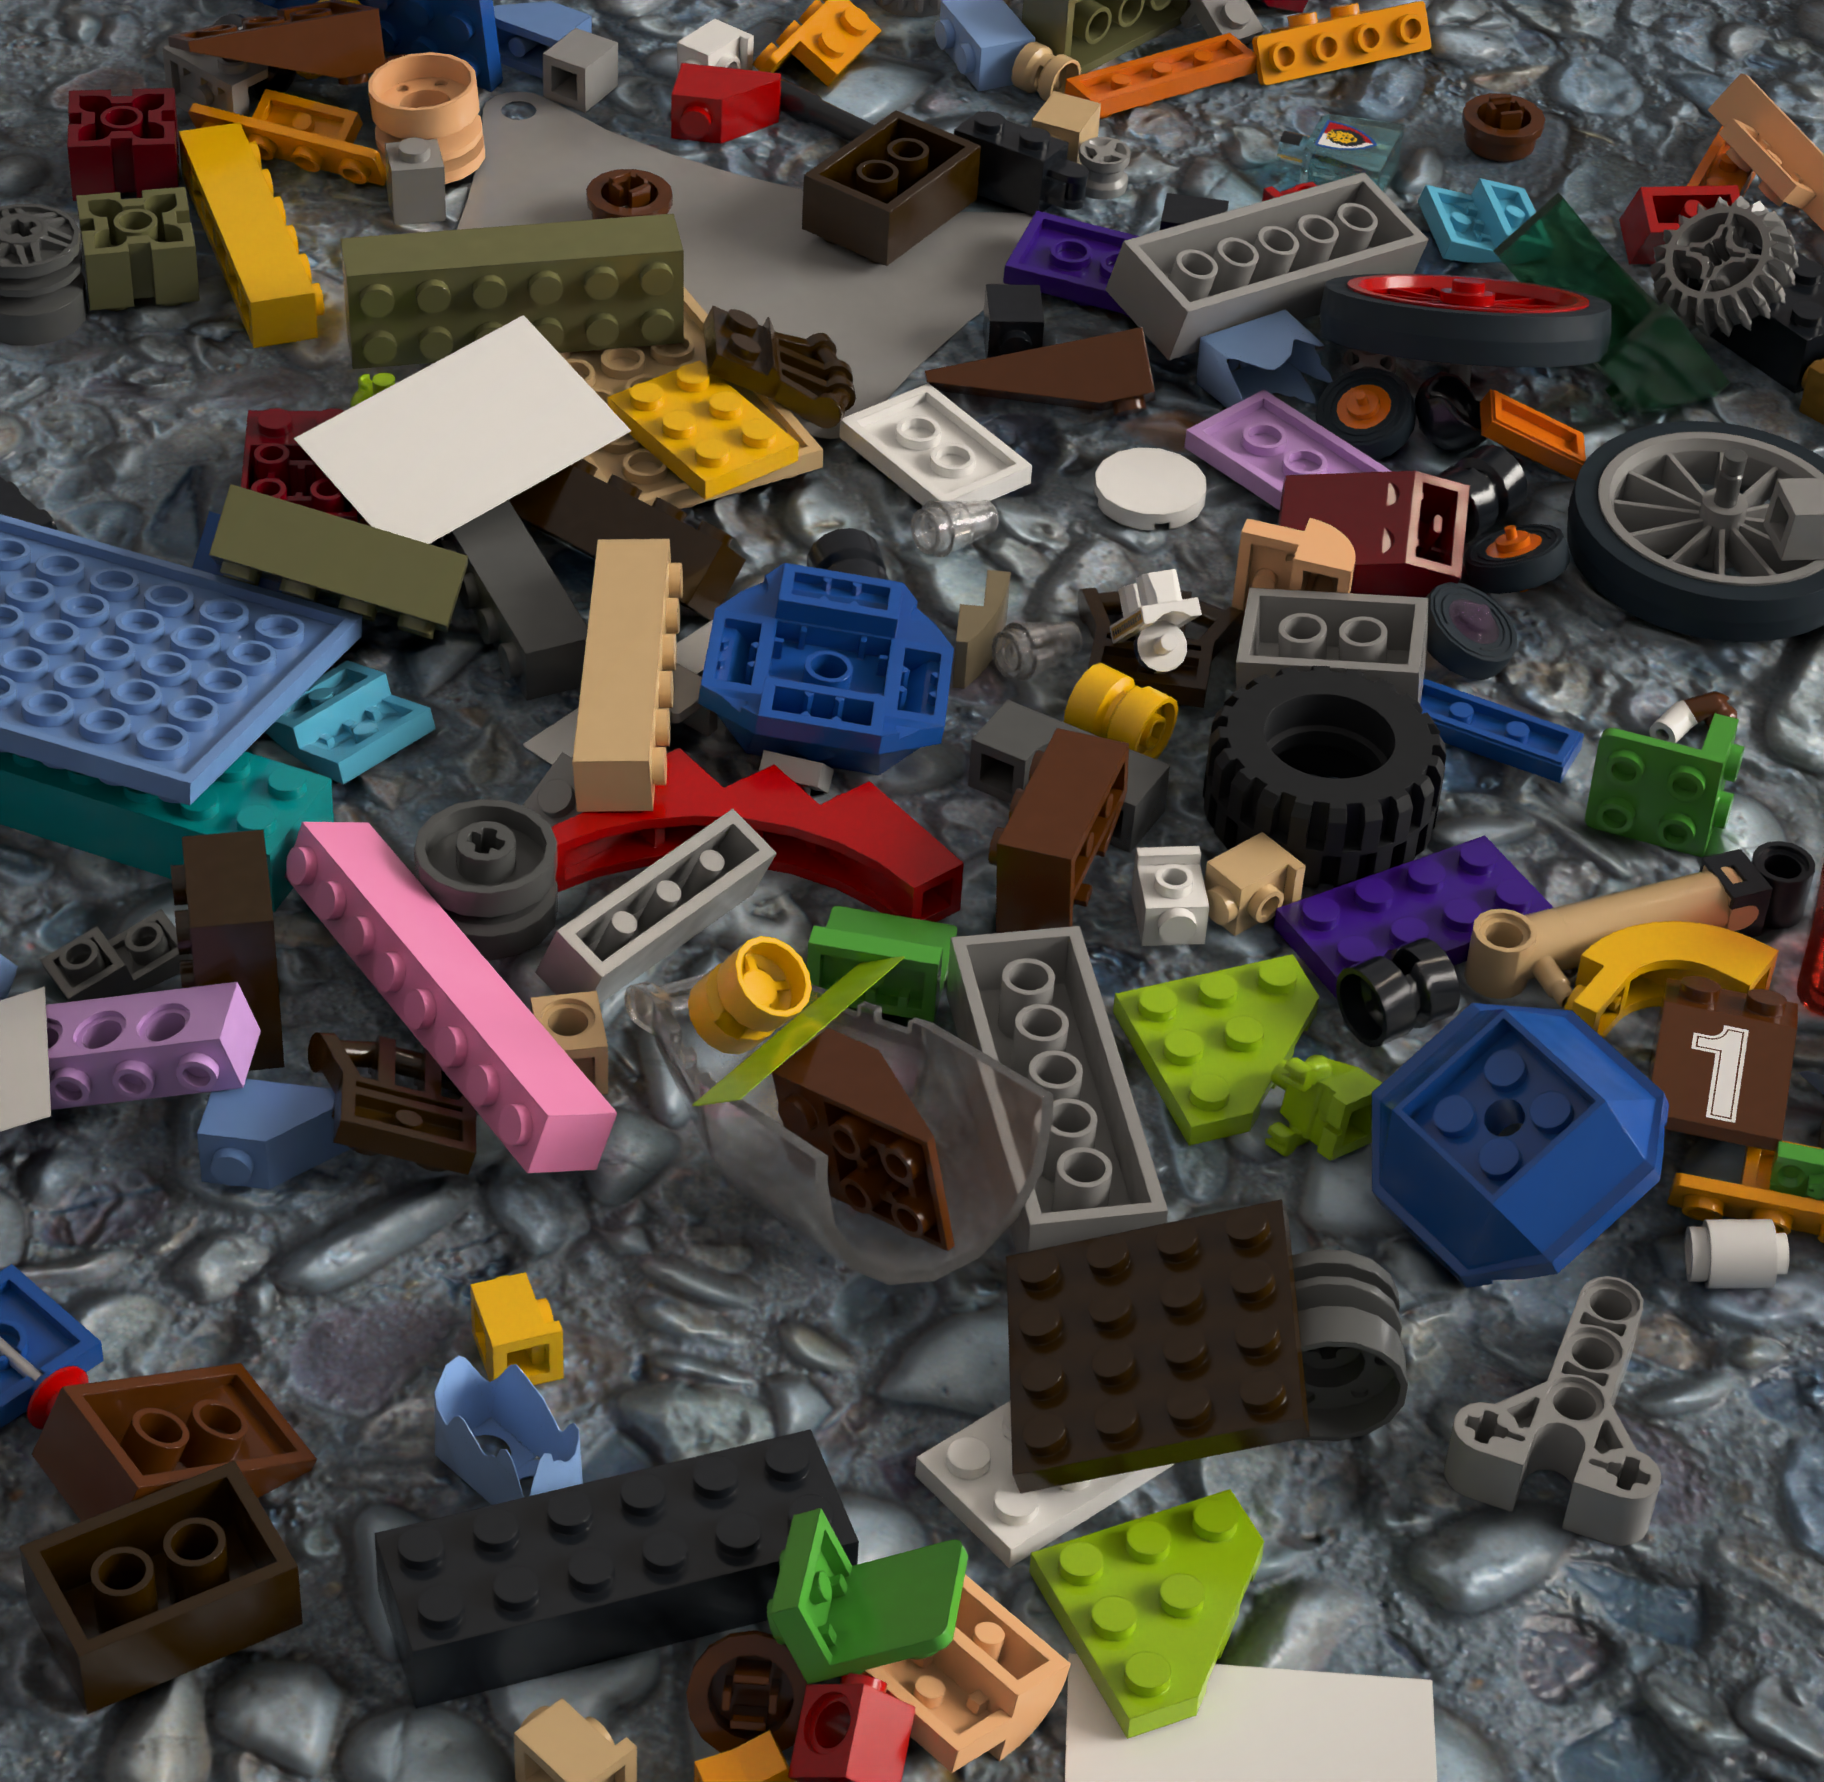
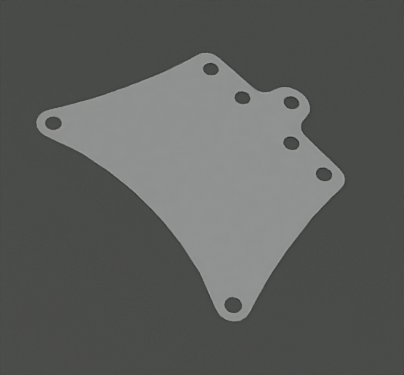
M517 91L494 96L485 103L482 115L485 159L474 173L467 203L457 230L592 220V211L588 208L586 189L591 180L602 173L617 169H637L658 175L672 189L673 205L667 214H674L683 246L684 287L707 314H709L712 306L728 312L730 309H737L751 315L761 326L769 317L775 332L804 339L816 333L827 334L836 345L837 358L849 364L852 369L856 400L854 405L845 411L844 417H847L888 400L915 369L968 322L984 311L986 284L1009 285L1003 283L1005 264L1034 215L1028 213L959 212L895 261L885 266L881 263L872 262L865 256L840 245L829 243L822 237L803 230V189L727 172L664 152L606 130L543 96ZM511 102H526L536 108V113L530 118L516 120L504 116L501 110L503 106ZM791 411L811 436L827 439L840 438V422L833 428L824 429L802 419L797 413Z

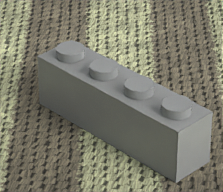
M731 809L558 929L535 973L556 995L597 991L599 1004H601L752 896L777 853L734 809Z

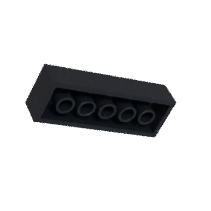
M811 1429L374 1533L378 1592L415 1708L767 1621V1605L774 1596L780 1572V1553L786 1548L793 1515L822 1508L851 1565H857L858 1538Z

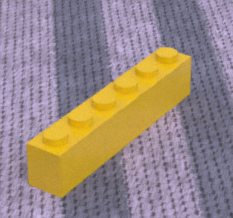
M240 122L178 131L182 177L253 348L318 338L317 316L324 315L325 313L322 290L319 283H312L307 255L305 253L299 254L294 226L286 225L283 201L280 196L274 197L271 174L268 168L262 169L257 142L248 141Z

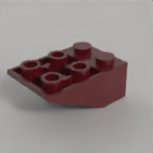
M281 408L248 410L241 487L358 522L360 513L294 439L344 412V410L337 408L325 409L323 411H287Z
M1419 471L1286 475L1283 481L1278 525L1305 531L1309 518L1325 522L1342 532L1352 543L1356 555L1350 593L1426 598L1436 586L1447 582L1458 584L1461 579L1470 485Z

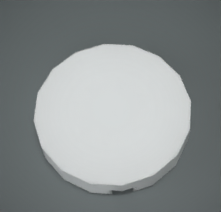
M1138 447L1118 451L1102 461L1095 471L1094 496L1098 497L1097 505L1103 514L1121 525L1138 530H1155V523H1169V529L1178 528L1197 518L1205 506L1206 477L1194 462L1181 454L1160 448Z

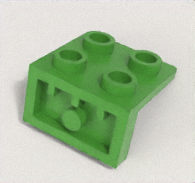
M834 906L831 910L827 926L814 925L809 938L807 969L812 986L809 1001H815L859 963L904 956L905 958L848 1007L934 1022L948 973L951 937H957L958 929L950 924L844 906Z

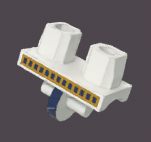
M1176 569L1142 574L1136 578V583L1124 586L1118 590L1123 618L1109 626L1113 644L1121 643L1136 635L1134 653L1137 661L1144 669L1152 673L1165 674L1176 669L1184 661L1187 653V641L1179 628L1202 615L1199 599L1195 597L1182 600Z

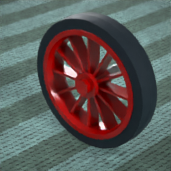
M1431 274L1352 275L1334 278L1325 283L1320 307L1321 335L1333 343L1361 351L1414 360L1450 363L1449 373L1456 374L1470 386L1472 365L1494 367H1565L1585 365L1603 360L1606 357L1611 336V304L1601 298L1577 291L1508 280Z

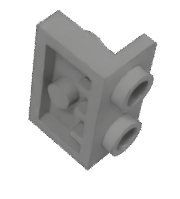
M169 45L163 47L166 88H175L177 107L188 112L192 103H197L250 117L248 87L269 77L267 65L188 52L169 47Z

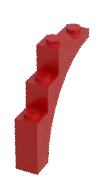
M678 748L667 753L666 785H655L653 811L582 812L551 827L557 840L558 866L555 880L558 885V892L597 877L649 867L728 811L734 809L777 853L767 870L792 874L837 889L885 914L938 922L960 911L964 863L870 781L819 804L775 764L742 778L727 787H723L682 749Z

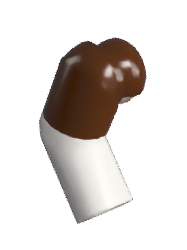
M1717 691L1675 702L1651 725L1649 730L1650 737L1677 743L1693 726L1701 721H1704L1709 729L1715 713L1737 718V711L1728 704L1729 697Z

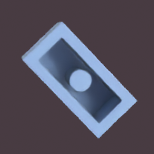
M941 0L940 20L936 21L934 28L935 38L939 48L945 50L956 64L958 71L968 78L978 92L1013 85L1011 76L1015 59L1025 45L1035 42V37L1003 0Z

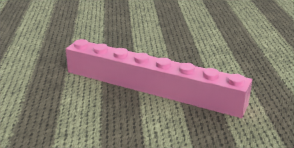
M302 822L295 845L287 856L284 877L418 1041L428 1050L445 1074L526 1173L597 1170L617 1116L615 1109L370 823Z

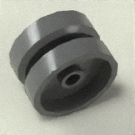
M478 799L456 803L432 815L419 829L414 847L415 874L418 881L486 960L518 956L541 944L553 930L558 912V885L555 880L558 866L557 840L551 825L534 810L511 801Z

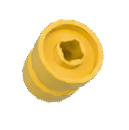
M1103 663L1092 665L1084 672L1076 683L1067 702L1064 723L1102 738L1129 743V749L1157 760L1173 734L1178 716V704L1174 698L1150 686L1144 688L1135 686L1133 678Z
M765 936L750 939L693 986L688 999L690 1020L698 1035L709 1046L728 1054L739 1055L750 1051L769 1037L775 1029L782 1027L800 1013L807 1005L812 990L809 971L801 956L790 945L779 939Z

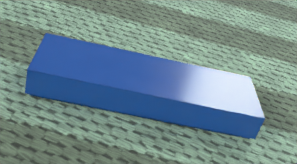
M1427 679L1423 680L1420 704L1423 709L1422 714L1428 712L1439 729L1440 737L1444 743L1561 783L1581 750L1584 734Z

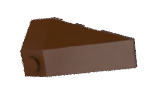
M328 0L277 10V16H250L242 18V29L237 30V26L234 24H220L168 36L169 47L193 53L338 78L340 85L368 82V73H374L377 68L385 64L379 8L341 0Z
M1143 327L925 371L927 383L938 391L1098 411L1113 409L1114 416H1126L1143 412L1147 409L1145 402L1156 400Z

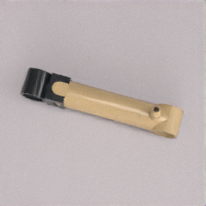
M1773 841L1758 846L1753 852L1751 861L1742 849H1737L1702 858L1698 873L1523 915L1508 909H1491L1481 913L1474 920L1464 977L1467 984L1475 992L1495 999L1512 998L1521 994L1527 986V981L1536 978L1548 996L1553 998L1560 1007H1565L1573 990L1570 987V981L1562 971L1578 968L1581 955L1591 945L1618 930L1651 922L1682 921L1722 927L1752 938L1760 936L1763 927L1787 929L1797 925L1803 918L1815 872V862L1812 856L1802 847L1789 842Z

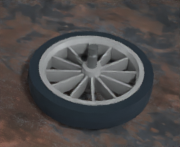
M1677 421L1633 429L1601 445L1582 465L1570 496L1568 507L1567 541L1570 553L1578 569L1597 591L1621 609L1656 626L1693 637L1730 642L1772 641L1807 633L1824 625V560L1781 561L1763 525L1769 504L1764 503L1767 500H1771L1777 479L1824 478V458L1800 444L1781 436L1729 423ZM1699 484L1714 485V488L1705 492ZM1674 554V555H1673L1671 558H1669V559H1666V558L1662 557V556H1665V555ZM1697 563L1700 567L1713 571V573L1696 570L1692 567ZM1734 567L1742 577L1725 575V569Z

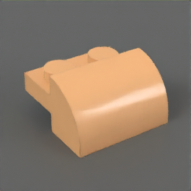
M1247 518L1241 531L1232 607L1245 611L1249 588L1350 593L1356 557L1352 543L1335 527L1309 518L1305 531Z
M965 1574L954 1637L946 1648L924 1659H906L867 1669L861 1674L886 1682V1694L916 1707L910 1737L953 1773L987 1751L998 1761H1001L1019 1747L1034 1732L1054 1705L1064 1686L1071 1663Z

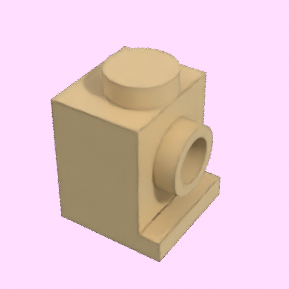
M1261 832L1207 861L1204 884L1209 902L1208 916L1212 921L1223 926L1234 936L1258 923L1269 921L1275 916L1276 908L1301 900L1306 866L1265 833Z
M563 1698L550 1707L542 1706L534 1710L522 1722L519 1729L514 1732L515 1780L517 1782H637V1746L627 1737L615 1745L607 1729L597 1719L590 1716L584 1718Z

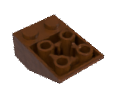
M827 1028L772 1072L778 1099V1113L783 1122L790 1155L789 1164L795 1180L808 1189L818 1190L850 1205L859 1213L869 1214L901 1229L910 1237L920 1238L948 1252L955 1244L934 1135L881 1052L874 1047Z

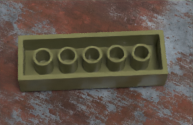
M674 214L340 238L346 329L353 369L435 363L523 315L558 353L684 343V250Z

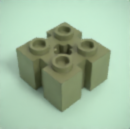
M185 187L142 190V198L121 199L120 192L76 196L90 310L106 309L109 311H121L134 307V299L151 297L155 298L156 305L160 304L163 306H177L184 302L200 301L196 246Z

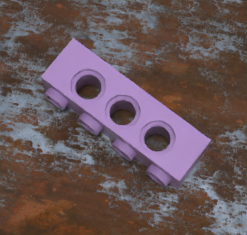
M238 982L46 1005L51 1110L243 1088L261 1030Z

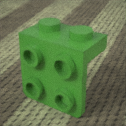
M1715 713L1702 750L1617 728L1605 729L1598 744L1585 813V823L1587 826L1703 858L1713 828L1725 829L1730 816L1734 793L1724 791L1726 780L1736 782L1745 746L1734 744L1739 719Z
M822 1508L793 1515L786 1548L781 1551L779 1557L780 1572L774 1596L767 1605V1618L770 1630L780 1645L786 1644L807 1684L841 1677L849 1673L861 1674L867 1669L906 1659L919 1660L930 1657L946 1648L953 1640L968 1554L960 1540L952 1539L852 1566Z

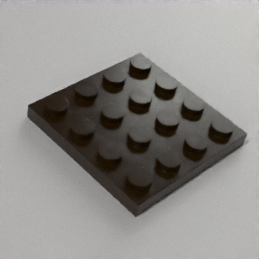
M1282 1199L1006 1256L1012 1475L1020 1493L1310 1437L1289 1218Z

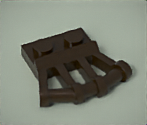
M712 306L704 322L707 371L709 374L773 399L824 429L835 427L844 418L845 411L849 410L856 400L852 369L849 364L837 358L836 345L827 334L816 333L804 339L775 332L769 317L761 326L751 315L741 310L730 309L728 312Z
M1083 588L1078 591L1080 620L1084 624L1087 623L1093 638L1088 669L1094 664L1103 663L1133 678L1135 686L1141 688L1150 686L1177 700L1178 706L1185 705L1204 708L1212 660L1227 643L1234 644L1242 631L1245 611L1232 606L1223 610L1199 600L1202 615L1191 622L1208 628V630L1199 640L1185 638L1187 641V653L1184 661L1170 672L1157 674L1144 669L1137 661L1134 653L1136 635L1121 643L1113 644L1109 627L1111 623L1108 615L1123 614L1118 591L1098 593L1096 588ZM1180 590L1182 600L1193 598L1191 591ZM1187 624L1179 628L1183 632L1184 636L1186 633Z
M315 1032L312 1035L308 1045V1064L313 1072L324 1074L335 1093L332 1109V1118L334 1119L333 1143L348 1146L351 1150L363 1155L374 1156L382 1154L415 1162L418 1166L433 1172L448 1170L469 1175L476 1155V1117L479 1114L426 1048L423 1047L420 1053L396 1047V1039L380 1035L377 1036L376 1041L339 1040L335 1033ZM356 1067L368 1068V1074L371 1075V1079L360 1076ZM395 1074L414 1078V1086H417V1090L395 1085ZM441 1087L461 1096V1098L455 1100L441 1096Z

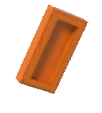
M1490 389L1480 402L1481 435L1576 481L1579 471L1586 461L1584 434L1496 390Z

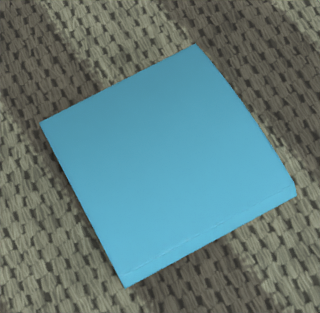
M1479 178L1471 195L1425 185L1419 197L1418 204L1443 259L1472 263L1511 262L1547 254L1552 246L1525 188Z
M347 660L323 674L265 732L284 750L308 767L344 785L436 728L430 707L391 694L386 673Z

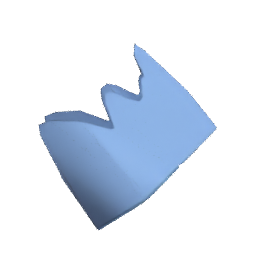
M1286 309L1200 337L1197 384L1226 408L1243 401L1263 389L1271 394L1279 393L1287 397L1294 396L1306 403L1315 404V396L1301 372L1327 383H1331L1333 380L1330 373L1321 365L1320 357L1315 350V346L1321 347L1325 345ZM1240 364V365H1241V369L1235 370V369L1238 367V365Z
M458 1355L445 1365L434 1391L435 1456L491 1505L524 1498L519 1480L528 1477H534L529 1496L583 1484L579 1428L575 1423H571L563 1432L559 1429L544 1398L517 1364H511L498 1378L491 1382L483 1378L465 1357ZM482 1435L498 1437L507 1443L511 1450V1455L507 1449H500L497 1457L486 1455L475 1437Z

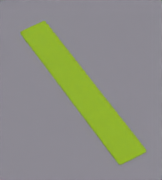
M900 956L862 962L856 965L694 1102L692 1106L742 1099L905 957Z

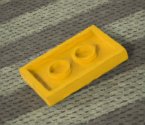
M701 360L683 365L676 370L646 382L638 383L631 388L607 397L608 406L631 430L629 434L704 500L798 461L799 443L726 381L709 374L707 366Z

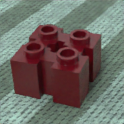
M175 88L132 89V96H112L111 89L69 91L67 149L73 201H77V195L114 192H136L137 198H142V190L179 187V135Z

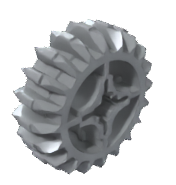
M1741 195L1731 206L1720 196L1715 207L1708 210L1698 203L1697 214L1690 219L1679 214L1678 224L1680 227L1677 230H1664V241L1666 244L1654 247L1656 263L1651 265L1650 268L1651 277L1654 281L1653 291L1659 303H1663L1662 306L1667 316L1672 318L1673 321L1679 320L1681 326L1686 328L1688 332L1698 327L1699 331L1707 337L1717 327L1729 337L1734 325L1741 324L1751 331V319L1757 315L1770 319L1771 310L1769 305L1771 303L1785 304L1786 294L1783 289L1795 286L1793 270L1799 267L1798 256L1794 247L1795 240L1791 231L1786 229L1782 217L1777 215L1775 211L1769 212L1768 208L1760 200L1750 206L1749 202ZM1750 242L1762 247L1761 255L1751 254L1750 250L1746 248L1747 243ZM1688 278L1697 279L1699 284H1703L1701 290L1697 291L1687 287Z

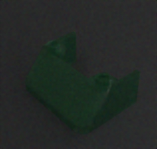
M1559 193L1552 197L1493 250L1519 282L1577 291L1601 298L1611 304V336L1608 350L1601 361L1593 364L1611 382L1604 390L1625 414L1633 407L1642 415L1712 399L1730 384L1726 376L1666 302L1659 306L1608 254Z

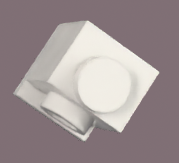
M713 19L677 42V75L681 63L753 70L754 36L717 19Z
M1199 846L1136 848L1131 896L1142 946L1205 944L1209 902L1200 866L1201 852Z

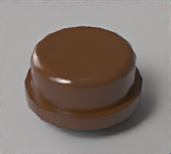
M1489 93L1476 96L1466 102L1462 113L1466 146L1474 154L1488 160L1497 162L1522 160L1533 152L1536 140L1541 137L1545 125L1543 111L1534 103L1511 94Z
M617 169L605 172L591 180L586 189L587 206L592 211V220L667 214L673 205L671 186L662 177L648 171Z
M758 1630L730 1633L710 1644L693 1666L686 1691L689 1717L701 1738L720 1753L732 1750L769 1730L781 1751H784L795 1743L806 1685L808 1684L786 1644L780 1645L772 1634Z

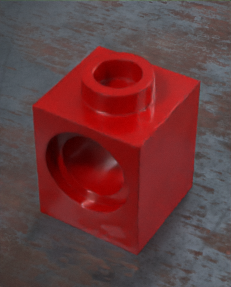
M849 1673L848 1675L841 1676L840 1684L806 1685L788 1778L797 1782H901L916 1707L886 1694L887 1683L867 1675Z

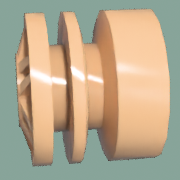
M435 52L416 53L392 59L374 71L368 80V91L372 119L376 124V146L385 168V143L401 142L406 138L412 137L438 140L444 164L445 184L464 179L480 167L485 159V145L482 121L478 115L480 111L476 72L467 61L451 54Z

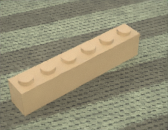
M598 539L572 759L577 812L653 811L655 785H666L667 783L666 747L659 746H670L669 708H673L674 700L672 671H676L677 667L676 634L680 632L679 599L683 597L682 563H671L670 539Z

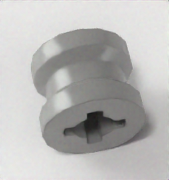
M1095 137L1082 143L1079 150V160L1089 170L1085 195L1096 199H1113L1120 197L1126 192L1128 177L1124 169L1130 163L1131 152L1124 142L1110 137Z

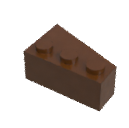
M1056 728L1045 751H1036L1030 766L1029 782L1026 788L1016 789L1010 805L1009 821L1005 828L997 827L990 842L989 864L997 866L996 933L1071 927L1073 924L1074 905L1087 907L1093 890L1092 885L1082 882L1095 855L1105 857L1127 795L1129 743Z

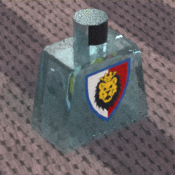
M1334 114L1322 115L1311 136L1284 131L1279 142L1277 160L1301 166L1299 184L1313 181L1316 185H1322L1365 172L1386 193L1399 167L1405 125Z

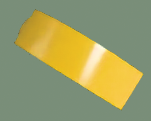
M1663 921L1627 927L1601 938L1581 955L1574 990L1570 994L1564 1010H1572L1601 1037L1605 1038L1613 1027L1626 1015L1644 1008L1661 1007L1667 978L1682 980L1686 976H1700L1717 982L1722 989L1748 993L1752 989L1769 990L1779 950L1741 933L1702 923Z

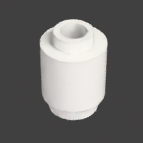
M1705 1219L1702 1226H1688L1684 1241L1688 1282H1704L1706 1289L1774 1288L1777 1274H1787L1789 1269L1787 1234L1776 1233L1772 1219Z

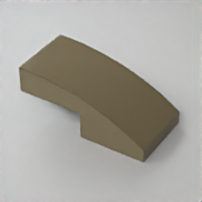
M987 570L984 606L960 604L952 688L965 689L978 678L994 658L1006 627L1011 572Z

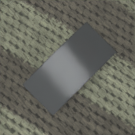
M160 909L110 940H107L96 926L40 959V961L67 1001L72 1002L137 993L180 974L179 961L191 960L193 956L192 954L179 955L176 927L163 910Z

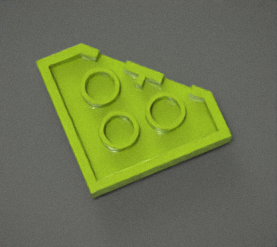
M1290 954L1115 993L1113 1014L1187 1144L1191 1146L1251 1131L1260 1115L1264 1099L1270 1089H1275L1276 1087L1271 1082L1273 1069L1280 1061H1288L1293 1057L1296 1043L1303 1031H1308L1317 1015L1320 996L1295 956Z
M1231 1489L1031 1552L1029 1573L1127 1739L1197 1715L1206 1694L1207 1682L1217 1658L1220 1659L1238 1618L1240 1604L1250 1582H1253L1262 1561L1264 1540Z

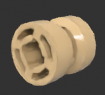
M1030 42L1024 46L1015 59L1011 79L1013 85L1027 93L1038 92L1040 98L1046 102L1053 91L1065 94L1066 79L1081 75V67L1077 60L1067 55L1059 54L1055 56L1049 47L1039 42Z

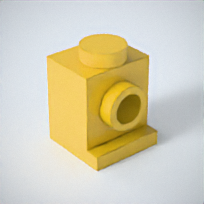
M526 1272L500 1276L492 1280L470 1284L472 1334L489 1382L498 1378L511 1364H517L533 1385L564 1379L563 1329L559 1320L554 1321L547 1298H535Z

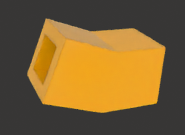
M770 1730L732 1750L694 1761V1782L796 1781L788 1778L790 1767Z

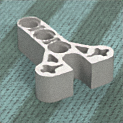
M1610 1276L1597 1277L1586 1282L1580 1291L1546 1382L1496 1404L1487 1402L1470 1403L1458 1411L1454 1417L1444 1465L1446 1481L1457 1493L1513 1512L1523 1483L1529 1474L1538 1470L1556 1471L1564 1475L1572 1484L1562 1529L1617 1546L1632 1545L1644 1538L1649 1529L1659 1492L1661 1472L1657 1464L1648 1455L1636 1450L1613 1408L1632 1355L1643 1311V1298L1631 1283L1621 1278Z

